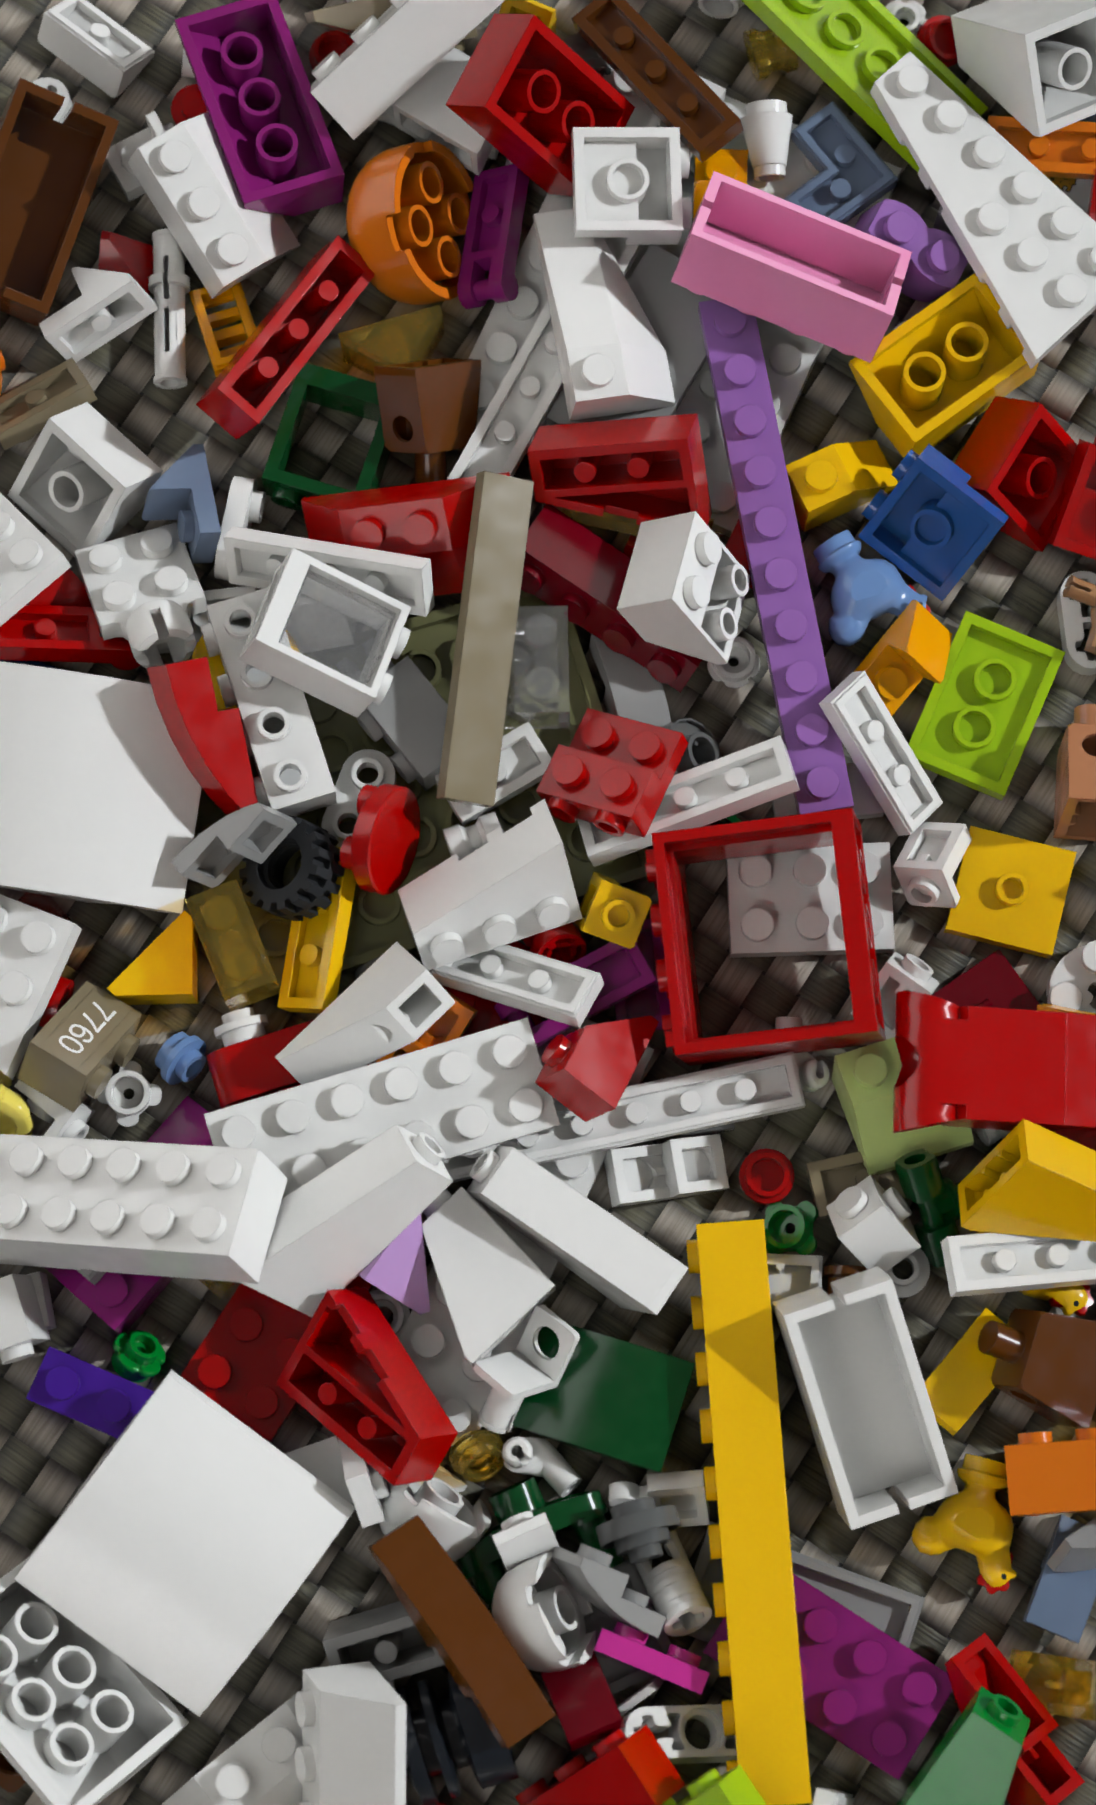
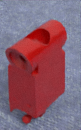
M912 991L897 992L895 1042L902 1067L894 1086L893 1133L936 1125L1012 1131L1023 1118L1053 1132L1070 1128L1096 1129V1015L981 1006L959 1007L950 1001L929 994Z

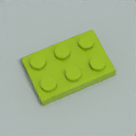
M965 611L950 646L944 679L940 684L934 683L909 741V746L922 768L1002 801L1066 652L969 611Z

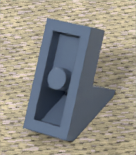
M193 444L150 487L142 513V519L146 521L177 520L179 540L181 543H188L189 554L193 564L213 563L221 535L204 444Z

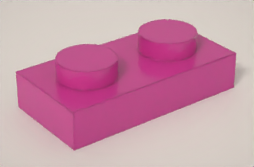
M620 1622L616 1623L613 1632L604 1628L601 1629L594 1646L595 1651L702 1695L710 1673L698 1668L702 1659L701 1656L673 1644H670L666 1654L645 1646L649 1634Z

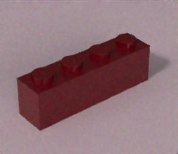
M546 504L528 528L521 590L535 595L556 609L564 619L580 625L601 639L609 649L637 662L648 669V672L654 679L668 684L681 693L702 659L644 641L617 610L631 558L552 505Z

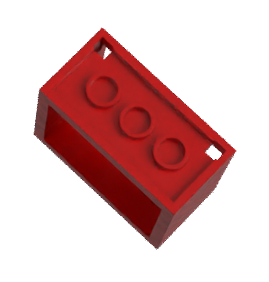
M853 808L652 833L653 849L645 850L647 862L645 868L648 882L655 883L659 904L650 905V916L654 937H660L664 947L665 959L656 960V973L659 990L661 993L666 992L670 1003L671 1014L662 1015V1030L665 1032L666 1048L672 1047L673 1053L691 1066L768 1057L792 1051L794 1053L870 1045L886 1040L862 829ZM834 846L854 1020L703 1038L685 864Z

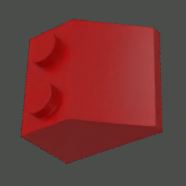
M995 396L954 463L972 476L966 484L1009 516L1000 531L1035 551L1043 552L1048 544L1066 494L1061 488L1077 444L1041 403Z

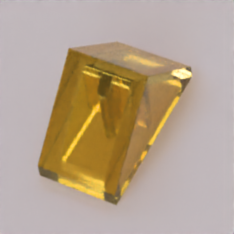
M439 304L338 333L343 360L345 363L375 378L374 366L430 359L444 335L443 313Z
M1011 1649V1666L1050 1714L1096 1721V1661Z

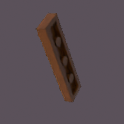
M594 0L571 18L575 30L667 127H680V140L685 146L689 147V150L702 163L744 131L741 119L626 0Z

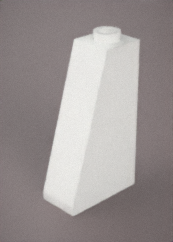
M395 1124L282 1198L259 1283L242 1284L313 1317L327 1290L344 1289L453 1182L442 1162L445 1153L441 1146L426 1133L421 1132L417 1136Z
M497 1146L494 1151L488 1149L479 1157L471 1169L470 1177L474 1180L466 1190L469 1195L620 1308L658 1315L689 1269L676 1258L514 1147Z

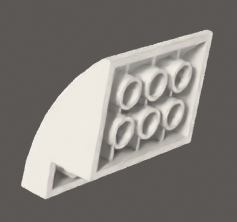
M0 661V888L87 903L116 904L163 913L182 914L188 878L181 876L171 861L194 839L202 787L185 765L169 736L156 704L151 684Z
M171 1369L81 1485L59 1519L28 1557L14 1580L200 1717L300 1588L352 1515L355 1506Z

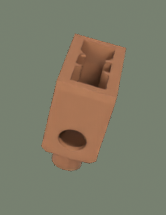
M1083 704L1074 709V723L1067 725L1058 750L1053 838L1096 841V704Z

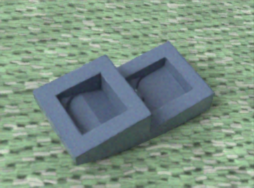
M1060 1515L1040 1566L1042 1568L1041 1574L1022 1621L1079 1644L1096 1598V1569L1076 1572H1053L1048 1566L1047 1561L1063 1540L1085 1525Z

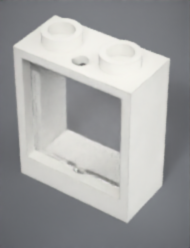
M293 548L277 567L239 660L358 718L372 702L379 705L390 688L393 675L386 671L391 658L398 659L408 642L411 630L404 627L411 607Z

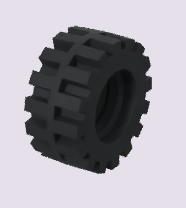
M289 815L297 823L294 829L262 864L244 857L242 861L246 862V868L239 869L240 879L247 882L242 886L245 895L251 897L249 901L255 906L287 920L303 921V917L312 919L317 916V907L326 910L332 903L328 897L331 892L338 894L341 886L336 884L337 877H344L345 868L338 864L340 861V848L336 847L339 841L335 836L309 821ZM300 850L302 856L300 869L290 884L284 887L283 873L288 860Z

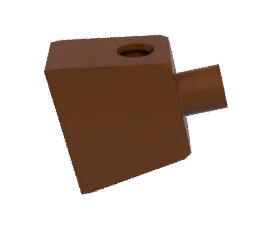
M439 357L374 366L386 448L391 452L415 453L416 482L425 483L447 480L446 451L465 448L476 429L481 360Z
M1015 1308L1010 1314L1007 1325L994 1320L984 1325L979 1334L978 1348L980 1352L997 1358L991 1376L992 1384L996 1388L1055 1424L1082 1429L1090 1427L1096 1407V1321Z

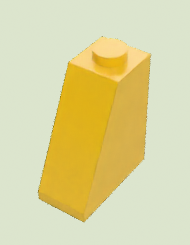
M1024 1118L957 1185L961 1227L979 1232L1096 1242V1151Z

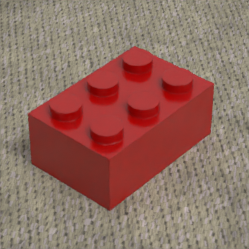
M494 13L445 104L545 192L551 195L573 196L571 133L573 127H626L636 108L534 14Z

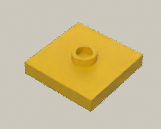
M970 826L968 831L972 840L961 860L955 884L960 900L956 908H949L944 932L1050 959L1053 955L1077 852Z

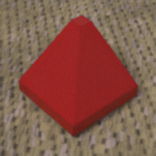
M102 231L98 270L129 273L150 296L148 277L154 274L153 246L110 231Z

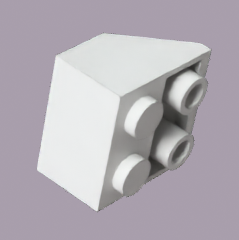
M696 511L644 521L640 524L617 610L646 642L717 665L726 664L729 660L734 638L738 632V622L743 602L749 590L750 575Z

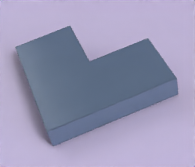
M833 101L792 130L791 140L819 174L784 198V200L845 224L897 186L898 178Z

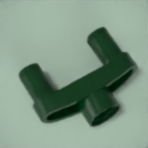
M534 1477L517 1482L487 1498L499 1525L486 1532L481 1540L464 1557L456 1560L463 1576L466 1579L471 1578L478 1595H481V1598L489 1604L488 1611L490 1614L497 1583L506 1574L502 1565V1558L492 1535L502 1531L500 1524L503 1521L519 1513L532 1511L535 1517L545 1512L553 1532L564 1527L567 1530L574 1529L580 1544L582 1543L613 1556L610 1568L625 1561L623 1556L616 1555L615 1548H600L595 1528L607 1522L604 1514L609 1510L599 1490L579 1492L545 1502Z

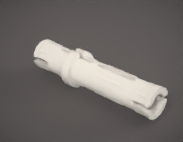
M164 228L152 233L154 274L148 277L149 291L154 294V301L158 307L154 311L155 376L153 377V383H155L156 387L162 389H180L187 385L185 294L190 291V277L185 274L183 251L169 229Z

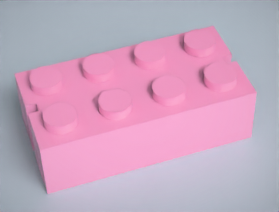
M714 171L692 222L671 282L687 288L694 294L704 295L734 307L746 315L756 316L783 327L793 334L805 336L835 348L842 354L854 356L871 363L894 316L912 252Z

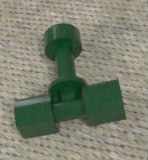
M920 1149L903 1155L894 1163L904 1196L915 1202L919 1209L922 1220L914 1225V1229L921 1245L920 1249L927 1256L929 1264L940 1268L945 1266L941 1242L947 1236L959 1235L956 1221L960 1219L957 1187L960 1182L954 1184L948 1177H942L936 1155Z

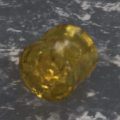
M752 28L743 32L747 59L756 81L768 79L771 72L783 70L787 73L798 70L797 54L771 29L759 31Z

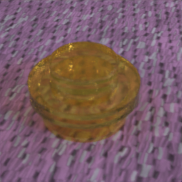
M472 1430L463 1434L453 1445L449 1453V1461L453 1470L462 1475L465 1480L470 1482L485 1481L496 1475L503 1467L502 1448L504 1443L498 1433L489 1430Z

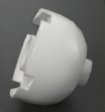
M441 1465L432 1480L393 1486L386 1480L390 1496L380 1499L384 1521L379 1523L384 1535L413 1516L418 1515L450 1558L456 1561L464 1557L490 1528L492 1518L486 1505L479 1498L476 1504L472 1506L466 1498L458 1493L463 1492L467 1485Z
M549 1551L532 1557L506 1572L497 1583L491 1603L492 1617L526 1668L546 1673L563 1671L584 1664L592 1657L596 1643L595 1631L586 1634L583 1617L593 1613L591 1603L572 1587L558 1566L550 1562L553 1552Z

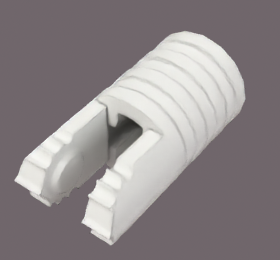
M674 1530L669 1532L671 1541L664 1544V1548L668 1556L672 1557V1560L663 1562L652 1568V1560L635 1565L655 1611L666 1616L663 1625L664 1631L669 1636L677 1637L693 1633L702 1628L710 1620L712 1609L680 1539Z

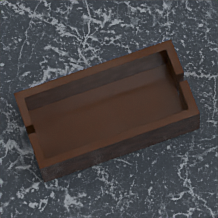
M20 78L10 93L0 120V311L38 326L48 315L119 120L74 102L65 115L63 122H57L53 119L62 107L65 97Z

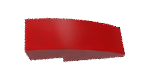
M201 657L147 668L156 704L169 736L185 765L206 794L226 815L243 807L258 803L239 707L218 710L208 658Z
M986 1633L982 1634L945 1663L961 1714L982 1686L994 1695L1001 1694L1013 1700L1020 1707L1023 1714L1031 1719L1006 1796L1010 1805H1058L1085 1782L1048 1736L1059 1724Z

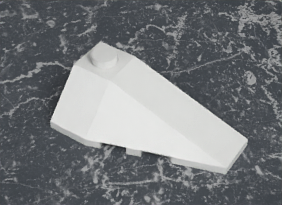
M573 209L534 214L533 220L569 421L674 406L675 398L666 351L604 238H574Z

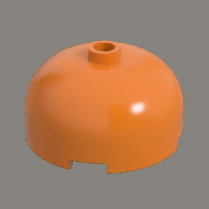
M433 140L413 142L379 153L369 160L355 178L347 202L346 227L349 244L362 256L365 263L375 274L370 283L387 297L410 305H427L451 300L458 296L457 286L461 267V254L457 243L452 237L466 234L470 210V199L467 192L473 190V183L456 155L439 142ZM445 280L440 284L434 283L435 281Z

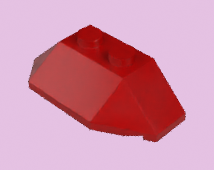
M509 472L498 473V474L510 476ZM476 476L304 497L301 500L308 537L309 539L430 558L434 596L462 593Z

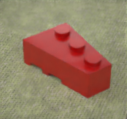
M698 413L539 426L528 448L527 453L532 481H534L533 488L536 502L602 517L604 512L636 519L637 525L644 521L696 511L705 523L709 524L712 508Z
M367 1288L327 1290L276 1384L393 1486L432 1480L458 1432Z

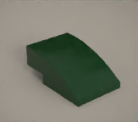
M570 1325L579 1333L580 1339L558 1386L525 1397L513 1421V1427L605 1458L608 1457L660 1474L695 1363ZM544 1326L538 1334V1345L543 1354L549 1358H554L558 1353L559 1340L552 1329Z

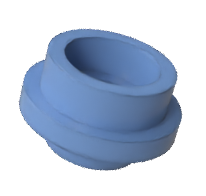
M178 1032L172 1035L161 1046L155 1058V1065L161 1070L162 1079L170 1085L193 1080L205 1065L206 1043L196 1035L189 1036L185 1032Z

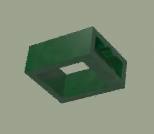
M306 363L296 375L262 475L266 495L271 496V500L275 504L291 510H300L302 507L301 500L304 497L352 492L348 489L284 471L307 402L378 422L355 491L379 488L391 453L386 448L384 442L376 383Z

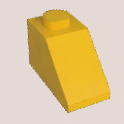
M877 440L831 444L786 465L796 518L804 532L871 502L880 489L884 490L887 494L892 492L898 484L897 479L891 475L893 471Z

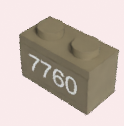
M86 981L29 1042L17 1079L74 1113L88 1096L96 1099L103 1092L112 1076V1069L116 1064L125 1067L132 1059L140 1044V1039L135 1036L142 1014L98 986Z

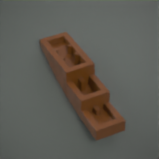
M418 1515L413 1516L368 1547L427 1646L435 1647L464 1697H471L502 1748L509 1749L556 1716L523 1661L486 1606Z

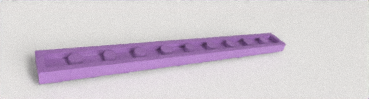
M716 300L702 301L698 304V314L782 738L800 788L799 791L793 792L797 814L854 808L842 742L819 705L831 693V687L756 316L746 315L736 308Z

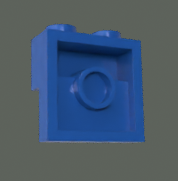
M928 444L920 455L911 449L891 474L899 483L890 494L880 489L862 512V515L869 522L859 533L858 537L931 594L943 601L1005 524L1009 516L966 484L972 476L932 445Z

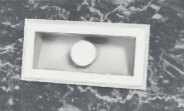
M63 0L44 12L37 37L38 42L112 98H116L123 93L150 62L155 53L152 48L87 0Z

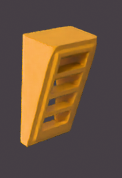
M241 282L213 299L205 287L189 291L215 378L219 376L243 344L219 351V348L247 340L256 329ZM235 300V307L207 315L206 309ZM241 320L242 322L234 326L212 331L213 328H217Z

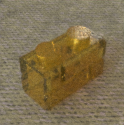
M237 879L193 895L185 900L230 1012L280 992V985Z

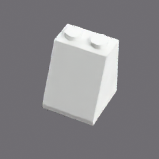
M988 0L951 15L958 66L1033 136L1042 137L1096 114V0Z

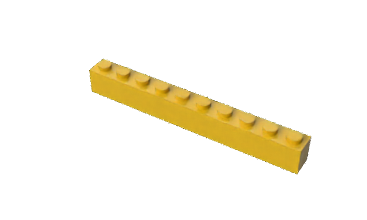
M764 1219L696 1224L697 1239L686 1240L689 1274L700 1273L701 1295L691 1296L693 1330L704 1329L706 1352H695L698 1387L709 1386L710 1409H699L702 1444L713 1443L715 1466L704 1467L706 1501L718 1502L719 1524H708L711 1559H722L724 1582L713 1583L715 1618H727L728 1641H717L720 1677L731 1676L733 1700L722 1701L724 1736H736L737 1760H726V1768L728 1772L741 1765L767 1805L810 1804L812 1799Z

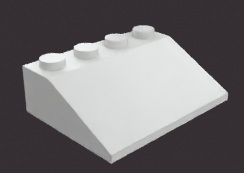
M25 1559L0 1578V1752L45 1805H97L160 1754L189 1722L156 1684L14 1580L27 1559Z

